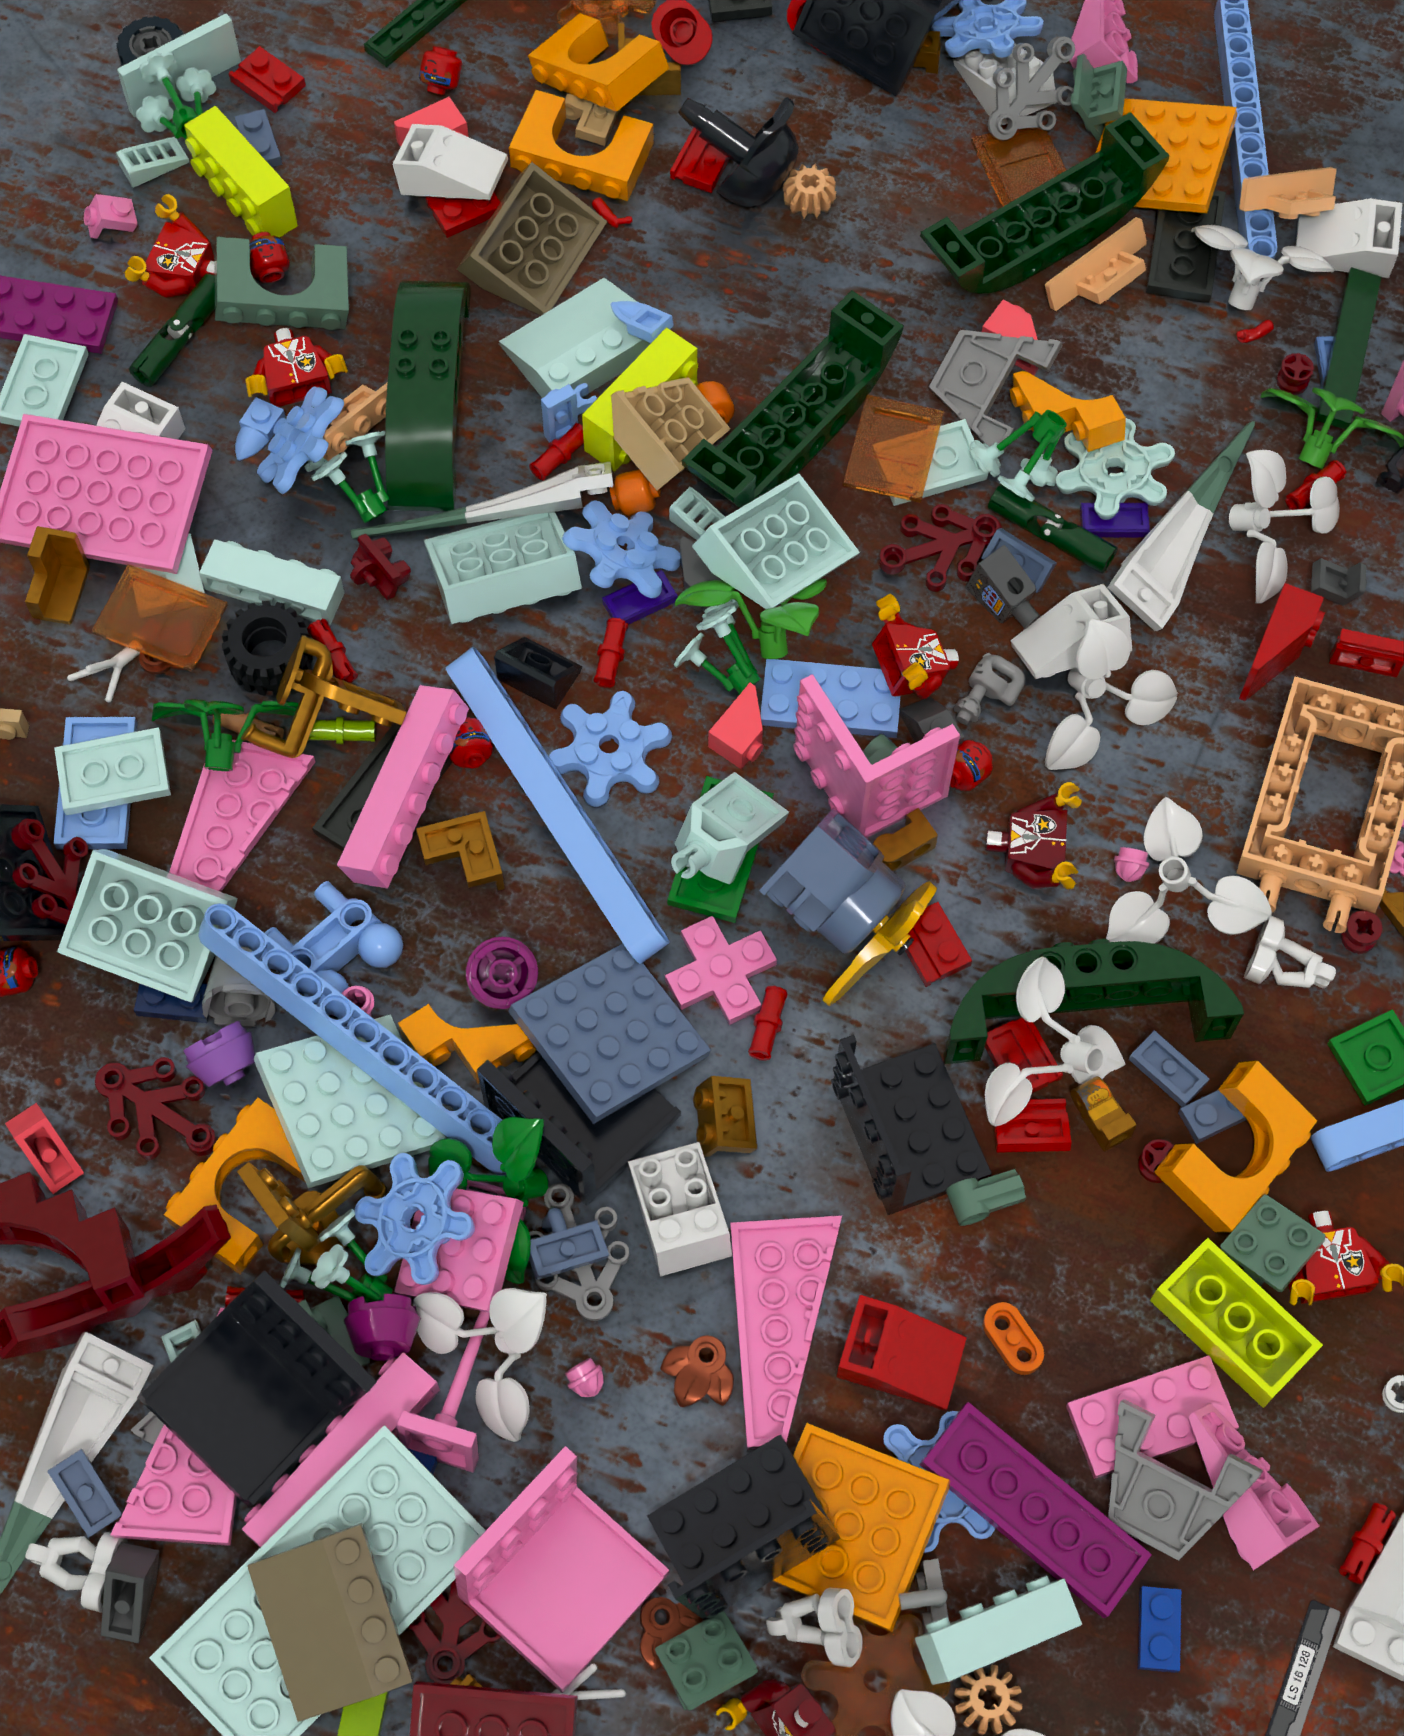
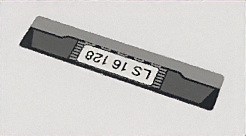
M1315 1600L1310 1601L1265 1736H1300L1340 1617L1338 1610Z

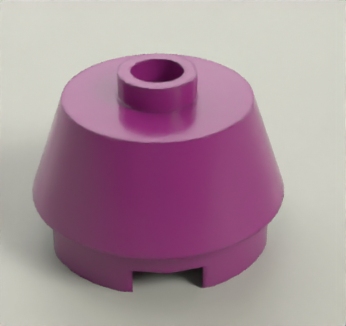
M494 937L482 942L471 953L466 966V981L471 993L484 1005L496 1009L510 1008L511 1004L530 995L538 979V966L533 953L525 944L510 937Z
M384 1294V1300L365 1303L364 1296L352 1300L348 1304V1316L345 1317L344 1324L356 1354L377 1361H386L399 1357L403 1352L407 1354L410 1351L421 1318L416 1313V1306H411V1298L397 1294Z

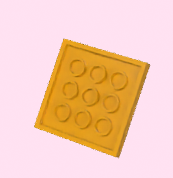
M1124 98L1123 116L1131 112L1170 155L1167 164L1156 181L1134 207L1207 213L1236 122L1237 108ZM1114 121L1106 122V123H1105V126H1107L1108 124H1110V123H1112V122H1114ZM1103 129V132H1102V135H1101V138H1100V141H1099V144H1098L1096 153L1099 152L1100 149H1101V144H1102V138H1103L1104 129Z
M806 1423L793 1456L841 1539L775 1578L772 1582L805 1596L819 1594L821 1597L827 1588L847 1589L851 1592L854 1600L853 1616L892 1632L901 1611L898 1594L909 1591L950 1488V1480Z

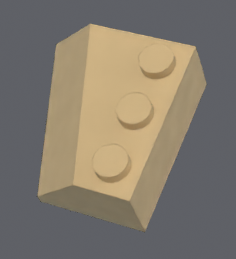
M689 377L662 382L658 386L646 388V386L637 387L630 392H624V390L616 391L611 395L614 439L657 491L684 469L682 460L703 439L714 444L730 430V427Z

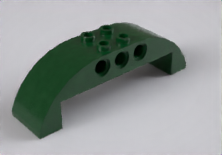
M1129 112L1105 126L1101 149L1096 154L961 231L958 230L948 217H945L921 231L920 237L957 282L967 291L982 294L1004 290L1036 275L1084 247L1110 229L1150 189L1167 164L1170 155L1137 118Z
M402 280L399 284L393 315L386 398L385 466L386 490L390 499L387 501L388 510L450 511L455 509L457 481L454 468V450L464 318H469L471 289L468 282Z
M851 290L831 310L829 335L717 447L703 439L682 460V466L738 507L745 506L797 475L845 426L867 398L891 359L903 332L904 325Z
M1097 939L1085 945L1061 942L1053 945L1051 948L1032 950L1013 956L994 966L975 982L964 996L954 1016L943 1055L944 1064L981 1061L988 1037L985 1019L1021 1016L1016 1004L1018 984L1028 966L1042 956L1046 957L1050 963L1060 970L1065 984V994L1060 1006L1049 1014L1188 1002L1195 1042L1231 1039L1244 1015V1011L1234 992L1219 975L1201 961L1179 950L1160 944L1139 941L1110 942L1108 939Z

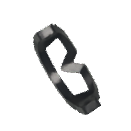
M1404 446L1385 465L1388 472H1382L1376 480V483L1397 494L1404 489V477L1402 479L1399 477L1400 474L1395 463L1404 454Z

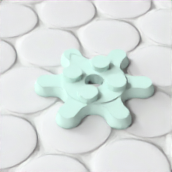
M1127 418L1125 440L1090 452L1087 451L1082 441L1076 440L1073 432L1065 437L1064 445L1067 451L1077 457L1080 462L1075 468L1060 472L1056 476V486L1064 494L1089 491L1096 495L1097 499L1094 503V510L1104 520L1112 519L1119 511V503L1125 502L1127 498H1139L1150 506H1157L1166 498L1167 489L1162 483L1153 479L1151 472L1171 463L1175 456L1174 448L1167 443H1157L1149 447L1137 444L1133 438L1136 432V425ZM1117 466L1124 470V473L1110 474L1107 471L1109 467Z

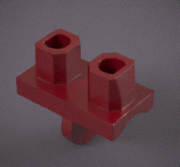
M367 534L358 536L359 547L351 560L354 569L350 574V578L356 585L367 582L370 587L375 586L386 600L394 598L398 586L408 581L411 568L404 560L391 564L388 559L391 558L393 550L385 537L371 540Z

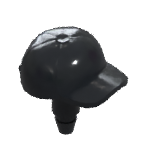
M785 97L774 115L753 136L720 111L716 110L713 113L705 107L706 105L687 98L678 113L690 127H694L701 132L699 135L701 139L735 162V165L721 183L717 192L728 201L744 207L760 206L772 198L789 177L798 154L799 146L796 137L786 123L793 112V100Z

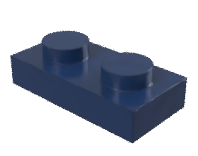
M139 983L134 1012L136 1016L208 1023L209 1014L206 1018L203 1015L202 1000L207 984H201L194 1002L191 1003Z

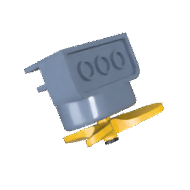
M834 808L759 890L763 895L767 893L769 898L778 906H785L787 912L795 915L793 918L803 929L808 932L817 930L843 954L852 952L872 931L875 933L857 954L851 965L823 997L822 1001L828 1006L837 1002L869 969L876 965L892 949L895 952L898 951L899 955L905 952L914 941L908 935L909 931L915 926L927 904L937 891V887L930 881H927L917 888L893 914L887 916L901 898L906 887L905 882L882 862L884 859L882 852Z

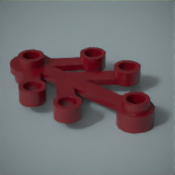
M938 504L932 509L931 521L934 525L921 521L914 514H907L902 518L900 526L901 533L906 537H915L919 534L933 541L906 550L899 545L890 544L885 546L880 552V568L890 575L903 571L906 564L941 553L934 569L930 570L926 576V587L930 591L939 592L945 588L947 571L959 547L972 543L966 559H962L958 563L956 572L960 580L969 582L984 548L989 545L996 530L1002 528V526L993 515L981 514L973 519L952 511L945 504ZM944 513L947 517L939 518L936 514ZM913 523L916 527L908 528L905 524ZM952 524L964 531L952 533L939 527ZM987 530L990 534H983L980 531ZM894 560L898 564L892 565L887 563V561ZM969 567L972 569V572L965 573L962 571V568ZM937 577L941 579V582L934 583L930 579Z
M24 819L13 827L11 831L12 840L22 850L32 849L50 879L38 875L37 869L32 864L24 863L14 870L13 880L19 887H30L46 893L32 903V910L37 917L41 919L50 918L67 925L77 897L76 888L80 859L87 855L88 845L80 837H74L66 842L63 846L65 862L64 870L62 871L43 841L45 833L43 825L35 819ZM73 846L78 849V853L74 850ZM22 871L27 874L29 880L23 876ZM54 897L63 900L69 910L59 907ZM42 903L47 906L48 911L43 908Z
M166 1057L157 1059L152 1066L128 1070L120 1063H109L97 1072L95 1086L98 1092L108 1098L111 1119L107 1123V1130L111 1137L118 1141L128 1138L131 1134V1125L125 1118V1097L136 1105L140 1135L136 1143V1149L143 1159L152 1160L159 1155L161 1150L160 1144L155 1138L153 1116L184 1136L192 1153L198 1156L209 1155L213 1152L214 1144L218 1140L212 1127L207 1124L194 1125L164 1105L165 1103L186 1099L190 1101L200 1100L205 1095L206 1089L198 1077H188L181 1085L145 1092L135 1086V1084L156 1079L161 1082L171 1081L175 1077L177 1070L173 1061ZM164 1065L171 1067L167 1074L162 1075L158 1073L159 1068ZM110 1076H119V1080L115 1084H107ZM190 1085H200L196 1093L190 1094L187 1092ZM116 1124H125V1129L122 1132H113ZM200 1132L207 1134L204 1141H194L196 1134ZM146 1143H154L155 1146L151 1152L146 1153L142 1151Z
M456 1579L451 1584L448 1602L441 1593L430 1604L444 1625L441 1643L427 1626V1618L424 1611L421 1613V1621L417 1625H409L407 1627L408 1630L415 1633L428 1652L425 1668L428 1676L435 1683L450 1684L458 1676L461 1677L465 1670V1660L487 1643H497L502 1639L499 1634L495 1637H487L484 1630L488 1624L483 1621L479 1631L457 1645L460 1628L478 1615L458 1597ZM446 1657L452 1659L453 1667L450 1671L442 1672L439 1670L438 1664L441 1659Z

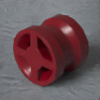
M1300 353L1287 355L1282 361L1276 378L1280 390L1287 391L1293 395L1303 393L1307 389L1314 371L1311 359Z
M1365 910L1357 911L1349 917L1346 931L1341 933V940L1349 951L1357 954L1367 953L1372 950L1381 936L1382 923L1377 915Z
M1156 1139L1145 1145L1138 1159V1169L1144 1179L1152 1183L1163 1182L1154 1171L1174 1147L1172 1143Z

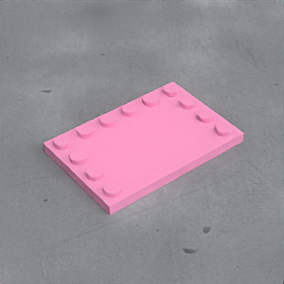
M23 414L0 489V543L30 548L37 526L63 530L77 534L86 558L177 574L212 454V448L208 444Z

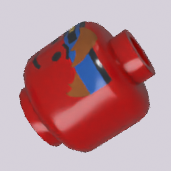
M433 46L432 50L424 52L419 79L428 85L427 91L445 95L446 89L453 90L457 88L462 61L459 57H456V51Z
M260 232L253 235L252 240L249 242L250 271L252 276L260 279L263 283L281 280L290 266L285 243L280 237L271 236L269 232Z
M466 717L465 722L460 726L456 734L452 751L448 754L453 764L460 768L473 769L480 767L490 758L493 752V743L478 719Z
M964 740L963 743L958 745L950 787L963 792L971 791L991 775L993 769L992 755L985 745L972 740Z
M20 947L1 949L0 997L27 992L31 989L34 978L38 975L36 960L32 956L29 957L28 953Z

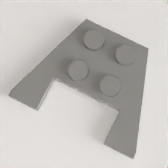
M960 330L929 388L960 420L966 419L969 429L983 443L990 447L995 442L1000 443L1015 431L1014 428L987 416L1017 359L1026 361L1049 372L1062 348V344L1054 339L1043 341L1034 340L1033 337L1020 336V338L1005 337L997 333Z
M1123 1399L1118 1406L1119 1423L1118 1434H1116L1115 1438L1116 1455L1114 1472L1112 1473L1108 1518L1124 1532L1179 1561L1261 1476L1263 1470L1230 1454L1213 1489L1140 1452L1156 1415Z

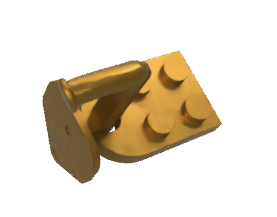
M302 635L289 659L276 696L278 704L284 706L291 689L303 693L286 739L267 734L257 729L256 724L252 723L243 733L241 740H247L260 748L288 758L300 756L305 749L324 697L336 701L339 704L338 707L346 712L358 715L360 710L367 712L372 716L371 720L391 727L393 722L402 725L406 711L400 701L332 677V658L326 645ZM303 652L317 657L313 670L304 671L299 668Z
M248 1162L237 1171L269 1218L279 1229L269 1240L268 1251L272 1257L281 1263H289L297 1247L301 1249L300 1264L317 1265L320 1256L324 1252H329L336 1244L341 1245L344 1249L346 1245L343 1246L336 1236L329 1237L322 1242L318 1239V1235L340 1217L335 1209L362 1187H364L365 1196L380 1199L386 1193L385 1185L363 1165L353 1168L325 1192L308 1191L294 1201L291 1200L293 1195L281 1180L277 1181L266 1168L259 1171Z

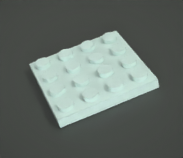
M391 1014L374 1019L402 1041ZM318 1035L255 1054L253 1060L308 1188L340 1179L359 1165L372 1169L391 1163L392 1159L399 1153H407L413 1156L429 1151L436 1141L446 1139L443 1133ZM356 1036L359 1041L367 1043L364 1038ZM384 1059L390 1065H396L393 1061ZM413 1082L416 1086L423 1088L421 1083Z

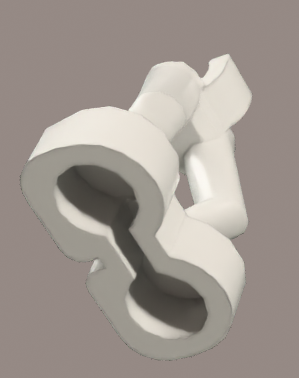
M1271 915L1265 921L1260 931L1244 978L1261 984L1272 971L1277 985L1310 988L1314 984L1321 988H1326L1334 979L1336 969L1331 965L1321 963L1322 956L1294 941L1286 939L1284 921ZM1280 949L1305 966L1304 971L1283 972L1277 960L1276 951Z
M105 1532L97 1546H95L85 1536L52 1538L47 1547L33 1543L30 1544L26 1552V1558L35 1564L41 1565L39 1573L42 1578L51 1581L64 1590L82 1589V1607L102 1613L105 1571L120 1544H128V1539L114 1538L110 1535L111 1532ZM80 1552L90 1559L93 1563L88 1576L71 1575L60 1566L63 1555Z
M827 1588L821 1597L819 1594H814L785 1603L783 1607H779L776 1610V1618L769 1617L766 1620L770 1635H786L788 1641L823 1645L827 1657L833 1665L852 1667L861 1655L862 1634L860 1629L853 1624L854 1600L851 1592L847 1589ZM815 1611L821 1628L802 1624L801 1617Z

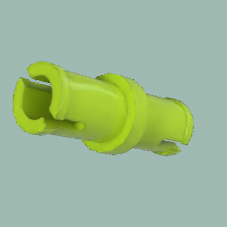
M337 717L336 720H315L308 741H336V744H344V741L375 742V721L344 720V717Z

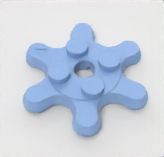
M961 0L958 5L962 13L953 17H940L933 23L930 30L940 31V37H952L945 42V49L951 57H962L970 50L980 49V52L983 54L994 53L996 57L1004 58L1010 56L1013 51V39L1020 36H1037L1041 33L1044 24L1043 19L1040 17L1020 16L1025 10L1027 0H1004L997 5H986L981 0Z
M312 387L307 392L302 406L293 407L287 418L279 419L273 428L275 436L268 445V450L271 453L261 462L257 469V474L265 483L270 482L274 478L273 485L281 494L286 493L292 487L302 465L308 460H311L313 463L318 462L328 449V442L323 439L328 425L342 411L344 400L334 396H329L326 399L327 391L323 388Z
M591 501L585 505L582 514L591 525V529L571 527L563 534L562 540L568 548L574 551L585 552L594 559L595 567L590 572L592 582L601 588H610L616 579L624 578L632 581L644 596L649 598L658 597L662 591V581L654 569L677 570L680 566V553L675 548L658 544L657 537L651 533L653 529L652 516L647 512H637L628 520L622 514L616 513L612 515L600 501ZM625 543L628 544L626 547L628 551L622 549L619 545L624 546Z
M626 691L615 693L610 700L609 709L603 714H587L576 704L565 706L561 711L560 720L563 726L573 733L574 740L569 746L553 750L548 755L560 774L569 771H579L584 774L587 784L583 797L585 802L593 807L604 805L609 799V792L612 786L618 782L631 783L637 791L645 794L654 792L659 786V776L647 766L645 759L651 750L666 747L672 740V732L663 723L642 726L633 721L632 712L635 709V700ZM614 739V742L619 745L618 749L613 753H605L599 747L602 743Z
M399 1153L392 1159L390 1164L393 1183L389 1193L380 1199L365 1196L355 1206V1218L362 1224L374 1225L378 1231L377 1244L365 1258V1269L372 1276H381L387 1274L397 1261L406 1259L410 1264L413 1281L420 1285H427L433 1283L439 1275L436 1256L440 1245L447 1243L450 1239L461 1241L470 1238L475 1231V1224L469 1214L454 1212L451 1209L452 1194L461 1184L464 1177L463 1170L457 1162L453 1160L444 1161L432 1176L421 1178L418 1174L414 1158L410 1154ZM420 1210L424 1215L421 1216V1221L416 1226V1229H412L410 1220L413 1214Z
M958 1411L945 1413L939 1422L938 1433L929 1440L917 1439L904 1425H892L884 1433V1445L898 1460L925 1470L919 1463L951 1423ZM948 1490L924 1553L931 1552L936 1548L941 1529L949 1523L963 1525L969 1534L976 1539L988 1538L994 1532L995 1527L953 1492Z

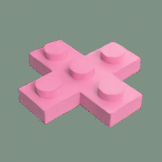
M713 916L681 930V937L694 962L665 975V981L680 1009L683 1010L713 995L729 1025L760 1011L762 1005L748 978L777 965V959L761 930L730 945L727 943Z

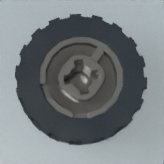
M147 16L142 17L140 20L132 21L129 26L126 25L123 28V32L118 36L116 47L121 66L182 36V30H179V26L176 23L173 24L169 19H162L159 16L150 18Z

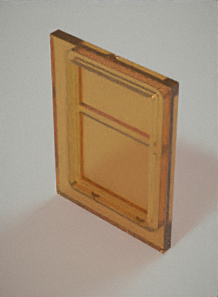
M1037 127L1017 129L1015 135L1007 140L996 139L991 133L971 139V143L1002 207L1066 171L1047 130H1041Z
M867 395L843 486L921 503L944 411Z
M128 564L104 609L101 611L92 629V634L193 672L228 604L223 600Z

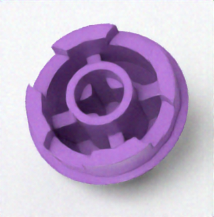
M240 1021L220 1029L204 1040H199L183 1050L186 1055L185 1059L188 1062L186 1067L208 1087L222 1081L228 1086L246 1076L243 1070L255 1063L253 1060L255 1051L251 1031L247 1032L246 1028L242 1027Z

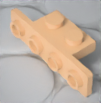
M1327 167L1244 178L1239 209L1245 212L1269 209L1279 212L1278 217L1284 219H1297L1298 214L1319 216L1320 211L1334 210L1336 197L1333 196L1336 169Z
M1135 217L1046 282L1045 289L1050 308L1057 311L1078 295L1097 304H1102L1145 272L1144 260L1133 255L1147 244L1142 219Z
M387 383L377 391L361 385L343 399L344 406L342 411L328 425L323 439L328 442V449L323 456L324 459L329 461L337 454L344 452L348 447L345 441L365 435L373 426L386 418Z

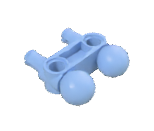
M329 881L323 882L316 889L314 896L331 914L299 942L293 945L275 927L265 932L267 936L304 965L310 966L309 969L340 993L349 988L345 978L337 972L357 954L361 956L364 962L375 968H387L397 962L403 949L402 936L396 928L387 923H382L372 913L371 908L366 902L357 898L347 899ZM356 920H364L358 926H350ZM300 992L304 997H310L308 994Z

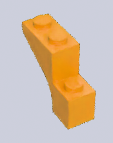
M1020 371L1013 374V388L1010 389V397L1014 407H1020L1024 424L1030 420L1035 412H1039L1042 415L1045 410H1051L1060 415L1067 423L1065 432L1072 430L1076 440L1082 441L1088 452L1125 440L1126 417L1113 395L1093 400L1077 399L1065 394L1029 372Z
M429 1004L397 1023L400 1034L406 1044L433 1066H438L445 1062L451 1056V1052L455 1050L477 1084L480 1083L477 1069L487 1059L496 1068L499 1065L506 1067L515 1060L518 1062L526 1060L536 1051L535 1046L518 1024L458 1028L441 1020Z

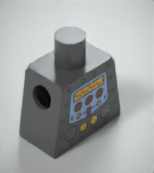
M1005 545L1001 546L977 565L965 588L999 623L1003 624L1014 616L1023 628L1026 629L1040 617L1039 613L1029 603L1036 592V586Z

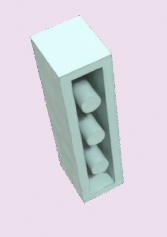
M214 539L199 572L205 590L248 603L255 602V605L258 606L262 605V601H270L271 606H275L276 602L284 604L286 610L289 607L293 608L297 613V617L301 616L302 619L312 622L326 619L329 627L345 593L341 576H338L331 570H317L307 567L298 560L291 559L287 561L280 559L264 550L256 552L246 549L233 541L223 542Z
M1043 1576L1026 1583L1028 1591L1017 1595L1015 1589L992 1597L995 1605L984 1609L982 1603H978L960 1610L961 1619L950 1623L948 1617H944L926 1624L928 1632L915 1637V1641L932 1685L949 1682L1081 1626L1082 1622L1065 1579L1050 1582L1048 1576Z

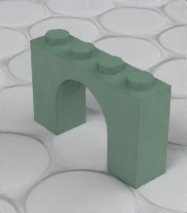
M216 237L214 255L215 321L257 323L264 326L287 325L295 328L316 327L327 330L346 328L349 312L347 246L314 244L311 261V285L304 291L294 295H278L263 289L254 280L250 271L249 239Z

